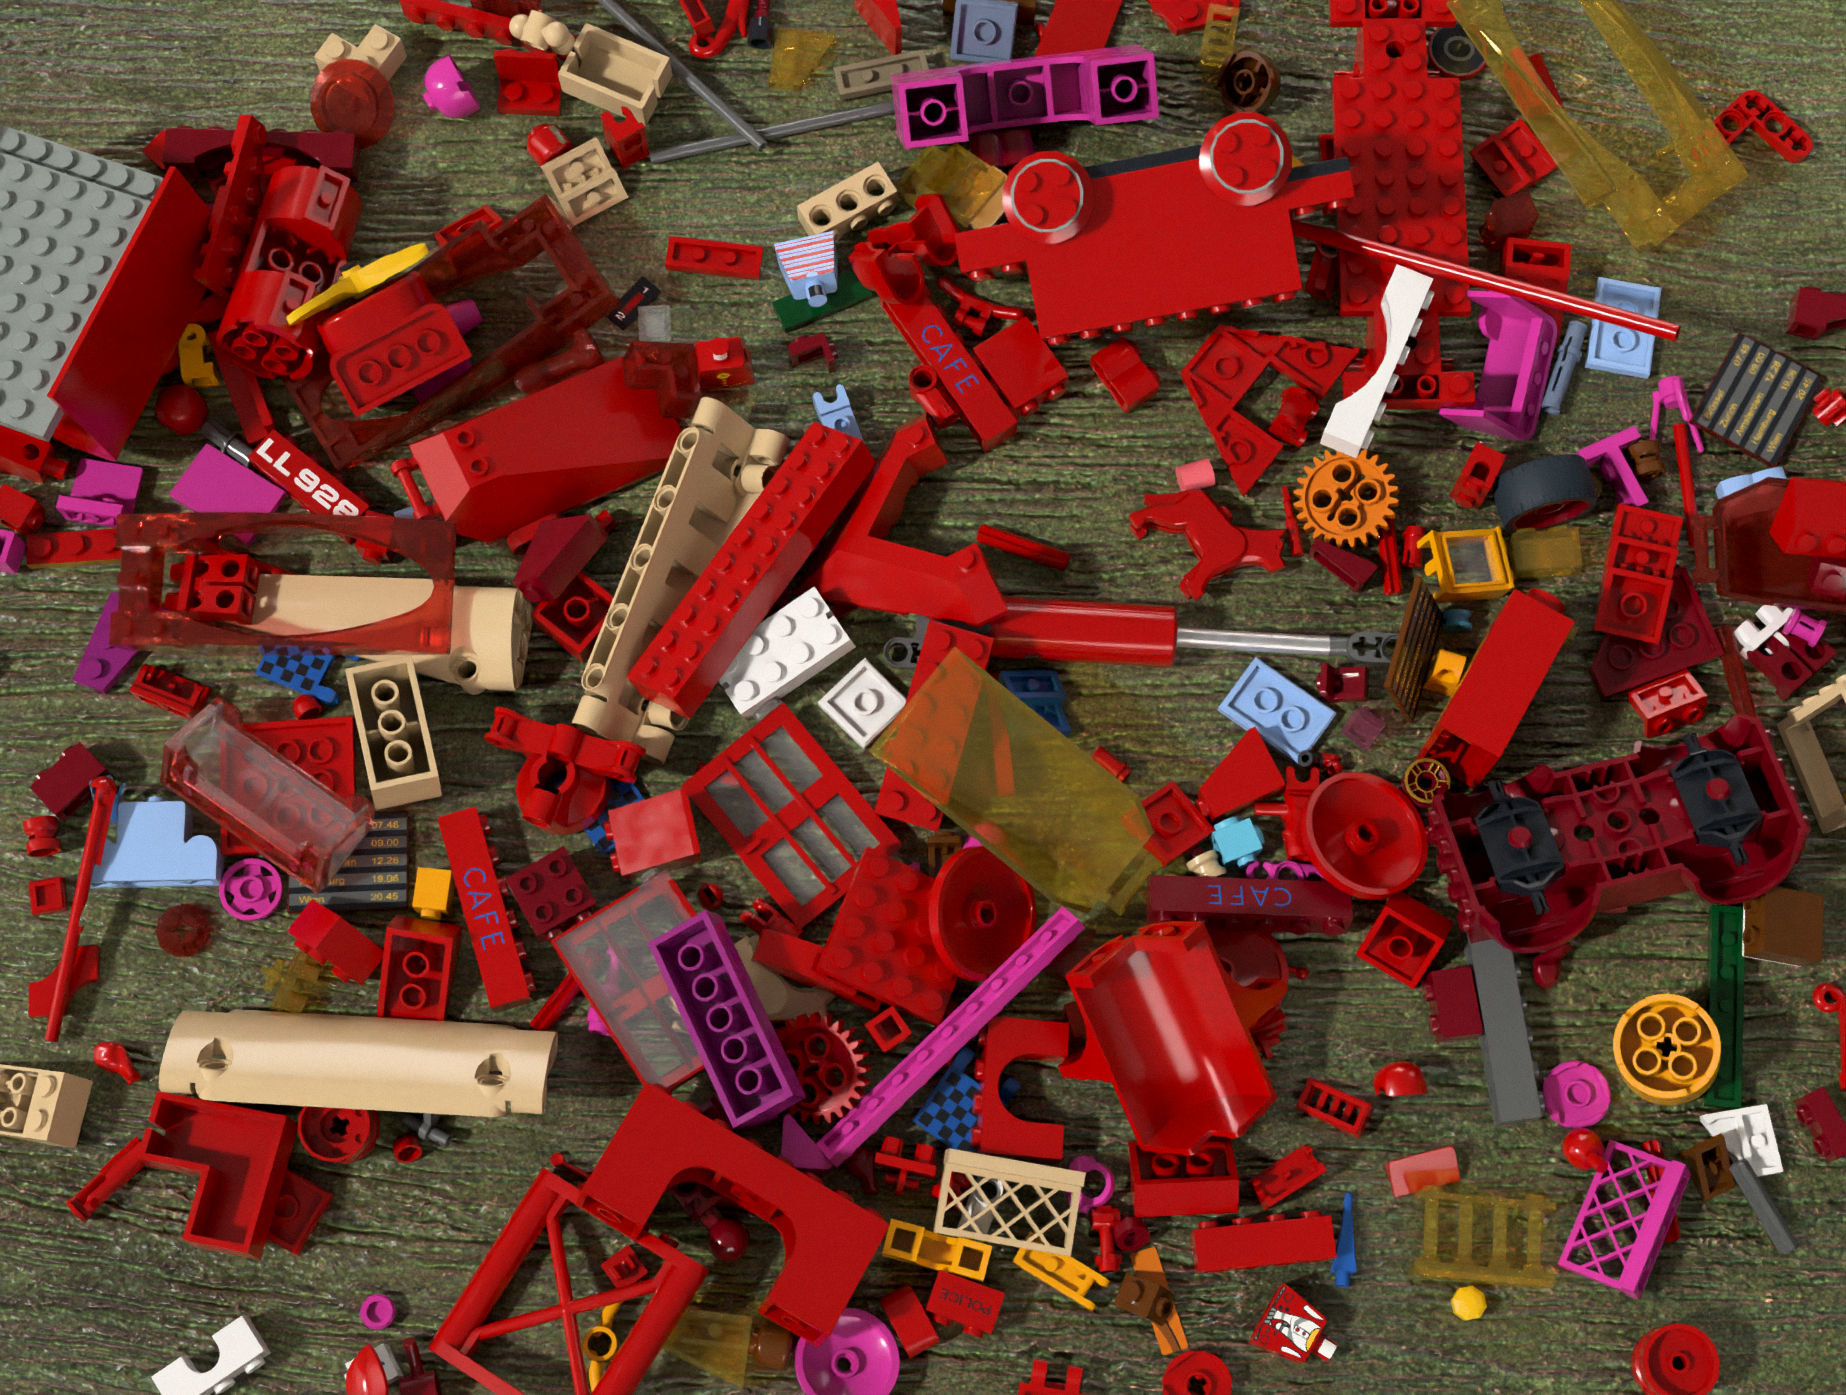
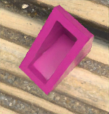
M788 1113L783 1118L781 1155L789 1159L793 1163V1168L800 1172L831 1173L835 1169L834 1164Z

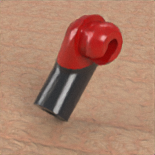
M1303 750L1298 755V763L1303 767L1311 769L1316 767L1318 770H1326V774L1330 777L1343 772L1344 767L1340 763L1341 758L1335 753Z

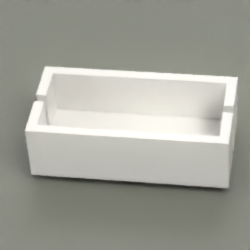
M812 587L759 624L719 679V683L726 689L725 692L740 715L749 721L856 646L815 587Z

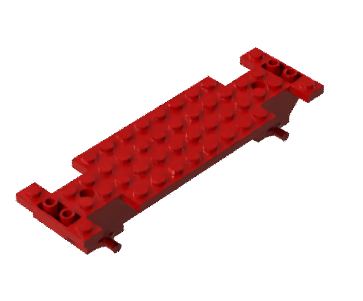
M1329 0L1330 27H1357L1353 70H1334L1332 80L1334 159L1348 157L1355 197L1348 203V206L1342 212L1336 213L1337 231L1469 267L1459 78H1440V70L1427 71L1426 27H1455L1457 22L1456 0ZM1337 248L1340 317H1366L1367 325L1365 354L1363 358H1355L1346 369V371L1363 372H1343L1342 388L1344 400L1364 387L1376 374L1384 360L1387 332L1380 304L1397 264ZM1408 268L1433 278L1429 290L1435 293L1428 310L1421 308L1417 318L1423 321L1416 337L1409 336L1406 342L1413 349L1409 351L1404 365L1397 364L1393 372L1399 375L1391 394L1385 392L1381 401L1387 403L1385 409L1473 407L1475 404L1474 372H1441L1453 371L1454 359L1441 358L1439 317H1469L1471 304L1470 297H1467V290L1470 291V284Z

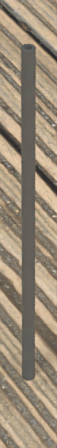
M597 0L648 49L670 57L672 71L758 151L766 148L768 142L615 0Z
M893 100L759 128L755 129V131L765 140L892 114L895 113ZM740 133L650 151L649 156L651 164L750 144V142Z

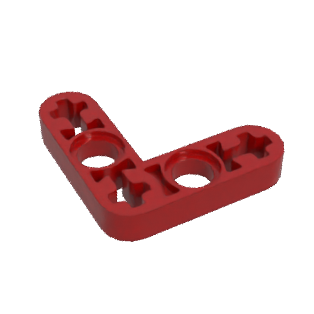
M1747 90L1742 93L1699 133L1693 145L1694 152L1699 158L1713 160L1747 129L1751 128L1784 159L1791 163H1801L1804 161L1813 148L1811 137L1763 93L1757 90ZM1752 102L1757 105L1756 108L1753 107L1750 110L1746 107L1747 104ZM1763 112H1766L1765 116L1760 121L1758 117L1761 116ZM1725 119L1734 120L1738 125V130H1726L1723 127L1722 121ZM1770 120L1777 121L1781 125L1782 131L1778 133L1771 132L1767 128L1766 122ZM1788 132L1790 136L1787 137L1785 141H1782L1783 137ZM1717 134L1719 138L1714 146L1706 148L1703 144L1712 140ZM1798 143L1802 146L1801 149L1796 151L1791 148Z

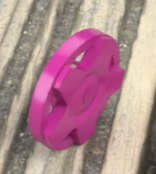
M260 859L241 860L233 864L221 879V884L219 885L221 903L228 913L242 921L252 922L267 918L274 913L282 900V878L278 871L266 861ZM261 866L268 869L273 876H263ZM245 867L241 877L232 876L236 871ZM226 891L234 895L231 905L227 901ZM276 892L275 898L271 903L269 896ZM250 909H254L257 914L244 915Z

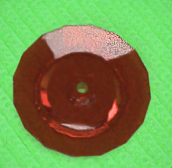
M344 58L328 64L316 76L310 91V110L315 124L323 133H334L337 130H344L355 133L362 150L376 145L389 132L394 119V96L388 81L376 67L362 60Z

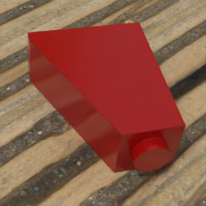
M1256 726L1247 731L1199 788L1196 796L1198 800L1195 801V805L1203 817L1208 818L1211 825L1254 806L1255 802H1262L1282 793L1286 785Z

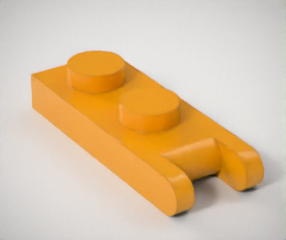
M1029 1232L1026 1239L1033 1235V1233ZM1039 1237L1031 1241L1033 1243L1043 1244ZM1020 1248L1012 1261L1013 1264L1092 1312L1096 1305L1091 1300L1084 1298L1091 1285L1096 1281L1099 1285L1107 1287L1110 1282L1107 1278L1071 1256Z

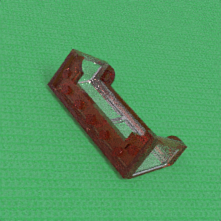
M217 696L164 743L160 783L318 895L329 884L372 828L376 812L375 806L364 796L352 794L345 800L244 729L242 727V713L239 708Z

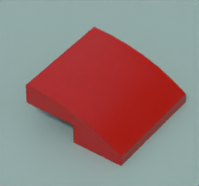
M1521 118L1498 135L1492 134L1469 151V154L1506 201L1529 189L1558 169V164Z

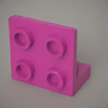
M82 458L79 461L71 496L59 495L56 508L69 521L130 530L144 471L141 467Z

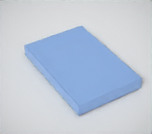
M1599 277L1596 282L1594 302L1658 319L1662 288ZM1591 318L1584 368L1648 379L1651 371L1655 336Z
M1257 657L1254 658L1217 710L1246 731L1256 726L1266 745L1298 767L1300 765L1298 763L1299 753L1303 750L1310 751L1337 714Z

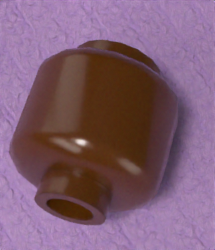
M766 1321L760 1328L755 1327L751 1338L749 1355L754 1356L755 1363L758 1366L786 1371L795 1359L796 1346L799 1340H797V1335L777 1323Z

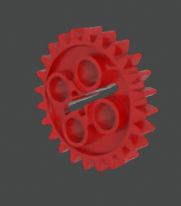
M819 1012L810 1014L809 1018L806 1013L797 1016V1021L794 1018L785 1021L786 1028L782 1026L775 1030L790 1064L791 1054L795 1055L799 1060L798 1069L792 1064L791 1066L807 1098L792 1105L789 1114L794 1116L801 1112V1122L803 1123L810 1120L811 1117H813L814 1124L816 1125L823 1122L824 1117L828 1123L835 1121L837 1116L840 1118L848 1114V1109L853 1110L857 1107L856 1099L865 1097L866 1093L860 1086H866L871 1081L864 1077L863 1073L871 1070L872 1066L862 1063V1059L870 1054L865 1051L860 1052L858 1049L864 1040L858 1039L854 1041L851 1037L856 1029L853 1027L844 1031L845 1020L841 1019L833 1024V1016L830 1013L823 1016L822 1020ZM818 1037L825 1041L826 1052L818 1048ZM816 1064L820 1067V1070L817 1072L814 1070ZM835 1067L842 1071L844 1075L843 1082H840L835 1077ZM808 1084L813 1085L815 1088L816 1098L809 1095L807 1090Z

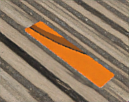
M1155 1247L1130 1254L1137 1277L1159 1284L1170 1291ZM1173 1301L1172 1312L1166 1318L1162 1327L1151 1322L1162 1355H1168L1188 1348V1343Z

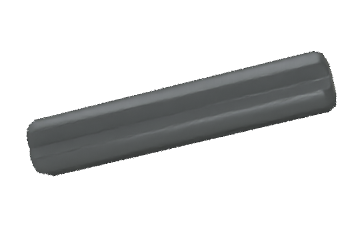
M1745 1158L1734 1162L1729 1167V1170L1778 1252L1786 1254L1793 1251L1797 1246V1241L1750 1163Z

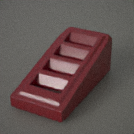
M1319 539L1313 542L1308 553L1311 558L1356 593L1362 591L1379 567L1366 559Z

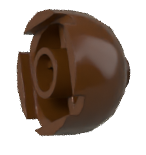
M1245 50L1229 56L1220 67L1217 77V86H1220L1222 94L1220 96L1221 101L1229 110L1234 112L1258 113L1270 107L1277 98L1281 87V76L1276 63L1267 55L1251 50Z

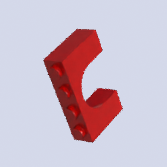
M994 1016L979 1030L977 1045L982 1046L981 1059H976L975 1079H980L979 1093H974L972 1107L973 1113H978L977 1127H972L970 1145L972 1148H976V1153L1018 1161L1057 1164L1062 1160L1064 1125L1027 1122L1014 1117L1001 1102L998 1082L1003 1068L1017 1060L1062 1063L1068 1057L1069 1023Z

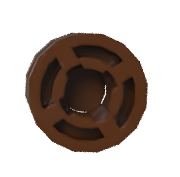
M1657 440L1641 441L1627 448L1628 459L1634 465L1632 472L1638 482L1653 480L1666 473L1664 462L1659 460L1660 447Z

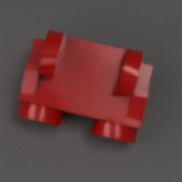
M1291 386L1282 390L1280 395L1282 398L1281 408L1277 417L1273 418L1271 426L1266 428L1265 432L1274 439L1277 438L1288 445L1294 444L1299 447L1304 443L1308 435V430L1304 428L1307 420L1312 419L1316 415L1320 403L1316 401L1317 397L1306 389Z

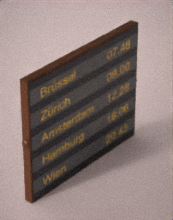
M1415 576L1384 683V687L1394 701L1395 706L1399 709L1406 722L1409 723L1414 722L1443 620L1442 612L1423 578Z

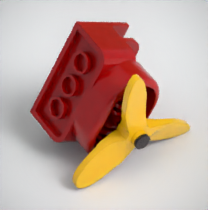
M419 243L396 253L386 255L363 267H360L359 264L355 265L358 263L357 260L343 265L339 268L340 271H343L341 273L343 276L338 278L337 283L286 317L290 325H295L322 310L328 309L352 296L355 297L354 300L319 319L315 324V328L331 355L329 360L331 374L356 418L472 357L447 308L439 301L434 300L419 272H408L372 289L373 286L382 283L387 278L425 257L429 253L425 243Z

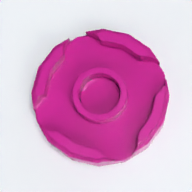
M1577 1060L1563 1062L1549 1071L1542 1083L1541 1092L1544 1097L1545 1111L1553 1121L1562 1127L1570 1129L1588 1128L1600 1121L1606 1114L1611 1100L1609 1084L1602 1072L1593 1065L1590 1066Z

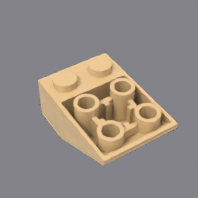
M0 1064V1136L76 1149L93 1081L65 1072Z

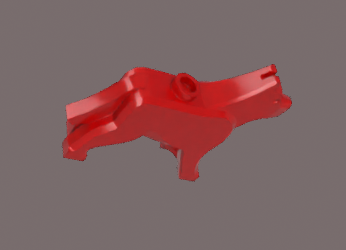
M1190 489L1171 494H1145L1144 505L1147 507L1134 511L1128 517L1131 523L1129 529L1138 540L1144 538L1150 529L1175 535L1184 534L1190 548L1199 560L1183 577L1178 587L1188 600L1193 597L1196 602L1199 601L1211 580L1232 573L1240 567L1260 566L1269 573H1276L1287 567L1281 556L1284 548L1281 540L1285 534L1283 529L1255 530L1234 525L1231 522L1233 517L1230 511L1224 505L1218 507L1212 498L1200 489Z

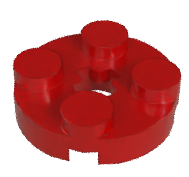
M1187 1351L1178 1355L1168 1364L1161 1379L1162 1395H1199L1197 1393L1190 1394L1188 1391L1191 1385L1189 1379L1192 1376L1196 1380L1201 1378L1205 1380L1206 1384L1202 1387L1205 1392L1203 1395H1231L1232 1378L1227 1366L1217 1356L1204 1351Z

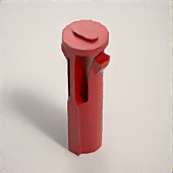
M136 1136L75 1196L65 1202L77 1218L86 1222L97 1208L119 1188L121 1189L146 1165L137 1159L142 1143L141 1139Z

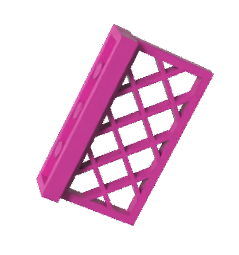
M1609 1140L1603 1159L1608 1163L1607 1170L1610 1176L1605 1177L1607 1170L1603 1173L1596 1171L1559 1259L1558 1266L1622 1291L1626 1296L1640 1301L1691 1173L1686 1164L1675 1160L1670 1162ZM1615 1151L1628 1155L1633 1166L1614 1174L1610 1163ZM1634 1158L1639 1159L1643 1162L1637 1164ZM1652 1165L1663 1168L1664 1172L1660 1181L1646 1186L1640 1170ZM1636 1172L1643 1188L1624 1195L1617 1180ZM1614 1182L1620 1197L1601 1205L1597 1196L1600 1187ZM1656 1190L1652 1198L1650 1192ZM1646 1194L1650 1202L1648 1211L1633 1217L1627 1202ZM1594 1201H1595L1597 1207L1591 1209L1592 1206H1593V1203H1594ZM1623 1204L1630 1219L1611 1227L1604 1211ZM1600 1213L1607 1229L1588 1236L1584 1227L1587 1218ZM1643 1221L1641 1228L1639 1230L1637 1223ZM1633 1225L1637 1234L1634 1244L1621 1249L1614 1233ZM1581 1232H1582L1584 1238L1581 1239V1240H1578L1579 1237H1580V1235H1581ZM1610 1235L1617 1251L1598 1258L1591 1243ZM1588 1245L1594 1259L1593 1261L1581 1266L1569 1262L1575 1249ZM1630 1253L1626 1261L1624 1255ZM1620 1257L1624 1269L1619 1281L1605 1276L1601 1264ZM1597 1267L1599 1273L1592 1271L1590 1269Z

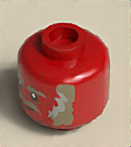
M542 123L533 128L528 134L527 151L540 167L573 149L572 142L558 125Z

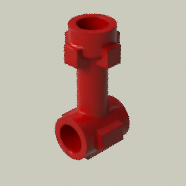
M1111 1205L1098 1206L1096 1209H1090L1089 1212L1091 1230H1099L1101 1255L1095 1256V1266L1099 1265L1100 1273L1120 1271L1119 1264H1122V1254H1115L1113 1229L1121 1221L1120 1211L1118 1208H1112Z

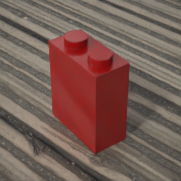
M1027 316L973 348V354L978 357L983 366V374L988 380L993 379L1001 392L1000 398L1005 405L1010 404L1014 408L1018 417L1022 415L1024 417L1030 416L1039 409L1041 403L1048 399L1051 401L1056 400L1066 392L1069 375L1045 341L1040 339V334Z

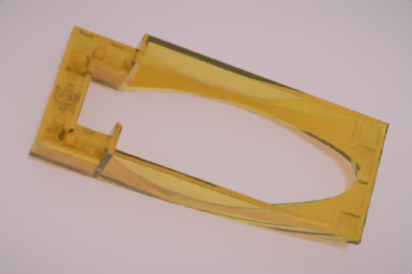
M1501 0L1448 1L1446 5L1585 207L1589 209L1603 202L1638 254L1657 246L1678 230L1679 226L1749 176L1718 128L1679 74L1615 0L1578 1L1672 137L1670 141L1655 151L1656 156L1659 157L1674 149L1691 174V176L1660 199L1656 197L1641 174L1624 164L1595 141L1557 102L1522 49L1506 17Z

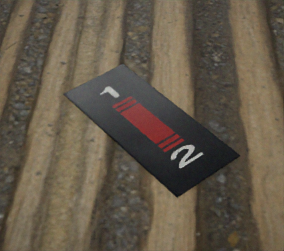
M642 276L604 316L624 331L661 291Z

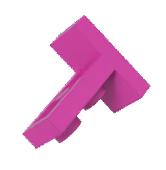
M1635 426L1577 451L1576 455L1582 456L1588 467L1598 463L1601 464V474L1607 482L1612 484L1616 492L1615 497L1618 504L1643 509L1646 507L1649 501L1622 454L1629 446L1637 443L1641 437Z

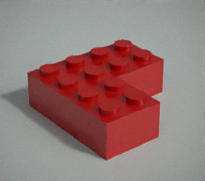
M157 1091L148 1121L166 1132L162 1136L155 1130L146 1128L137 1159L150 1167L200 1176L182 1240L197 1248L261 1260L296 1138L298 1124L285 1115Z

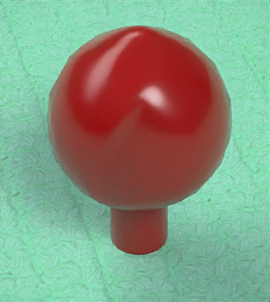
M1577 1128L1570 1131L1564 1137L1562 1152L1573 1166L1580 1170L1594 1168L1598 1173H1603L1607 1170L1608 1163L1603 1159L1604 1145L1597 1133L1587 1128Z

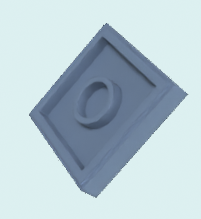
M956 0L950 59L979 63L1012 60L1018 2Z

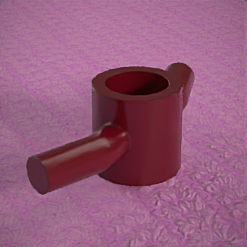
M410 1337L403 1340L402 1345L410 1375L400 1377L401 1395H442L437 1371L424 1372L416 1339Z

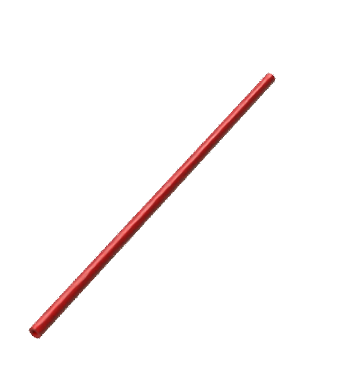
M1300 220L1291 222L1293 236L1675 342L1681 331V325Z

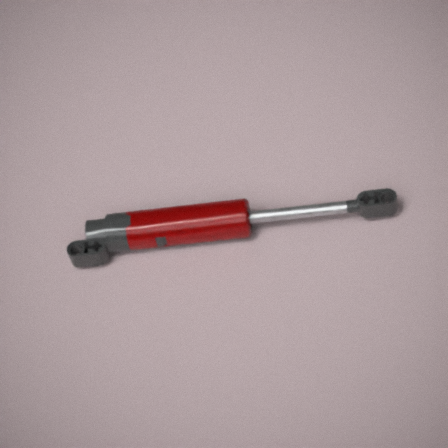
M1003 596L1010 613L981 627L969 626L966 622L955 620L950 622L939 621L996 638L991 657L1033 659L1037 657L1047 661L1170 668L1174 664L1176 647L1346 657L1348 661L1355 664L1390 666L1392 658L1386 654L1385 645L1389 641L1396 643L1399 635L1396 633L1357 632L1350 637L1182 628L1178 627L1177 610L1174 606L1050 598L1037 600L1036 598ZM917 614L915 638L896 637L890 639L885 644L883 653L887 665L898 670L916 669L917 663H911L913 658L912 645L918 646L917 653H920L929 620L932 619H926L924 615ZM1359 640H1361V645L1364 647H1372L1377 644L1376 650H1367L1361 656L1358 655V650L1353 649L1352 645L1356 644ZM895 645H902L907 649L908 655L905 660L895 662L889 657L890 649Z

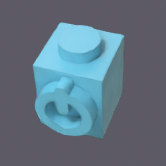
M1243 815L1234 816L1214 825L1213 828L1216 831L1212 832L1209 840L1213 849H1216L1219 854L1218 860L1221 866L1228 868L1238 864L1239 868H1242L1257 861L1256 856L1262 851L1263 847L1261 844H1264L1265 841L1259 826H1253L1250 818L1244 820Z

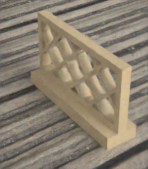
M950 1148L945 1150L944 1170L933 1233L1071 1256L1085 1172ZM951 1172L965 1174L973 1185L959 1197L955 1195L949 1186ZM972 1175L985 1178L977 1183ZM991 1178L999 1180L1007 1191L992 1203L980 1188L981 1185ZM1006 1181L1019 1184L1011 1189ZM1023 1185H1031L1041 1198L1025 1209L1014 1192ZM1040 1187L1052 1190L1044 1194ZM976 1190L987 1207L971 1218L960 1200ZM1057 1191L1072 1193L1070 1208L1059 1215L1048 1198ZM949 1193L953 1201L946 1205ZM1010 1196L1021 1213L1005 1224L994 1207ZM1044 1202L1055 1219L1039 1230L1028 1213ZM956 1204L967 1221L957 1229L942 1227L945 1211ZM989 1210L1001 1225L991 1235L982 1234L974 1222ZM1068 1215V1221L1066 1226L1062 1218ZM1023 1216L1035 1231L1025 1241L1016 1240L1008 1228ZM1057 1222L1066 1233L1063 1248L1051 1246L1042 1234ZM971 1225L975 1232L964 1231L963 1229ZM1005 1231L1009 1238L998 1237L997 1235ZM1039 1237L1043 1244L1033 1243L1031 1241Z

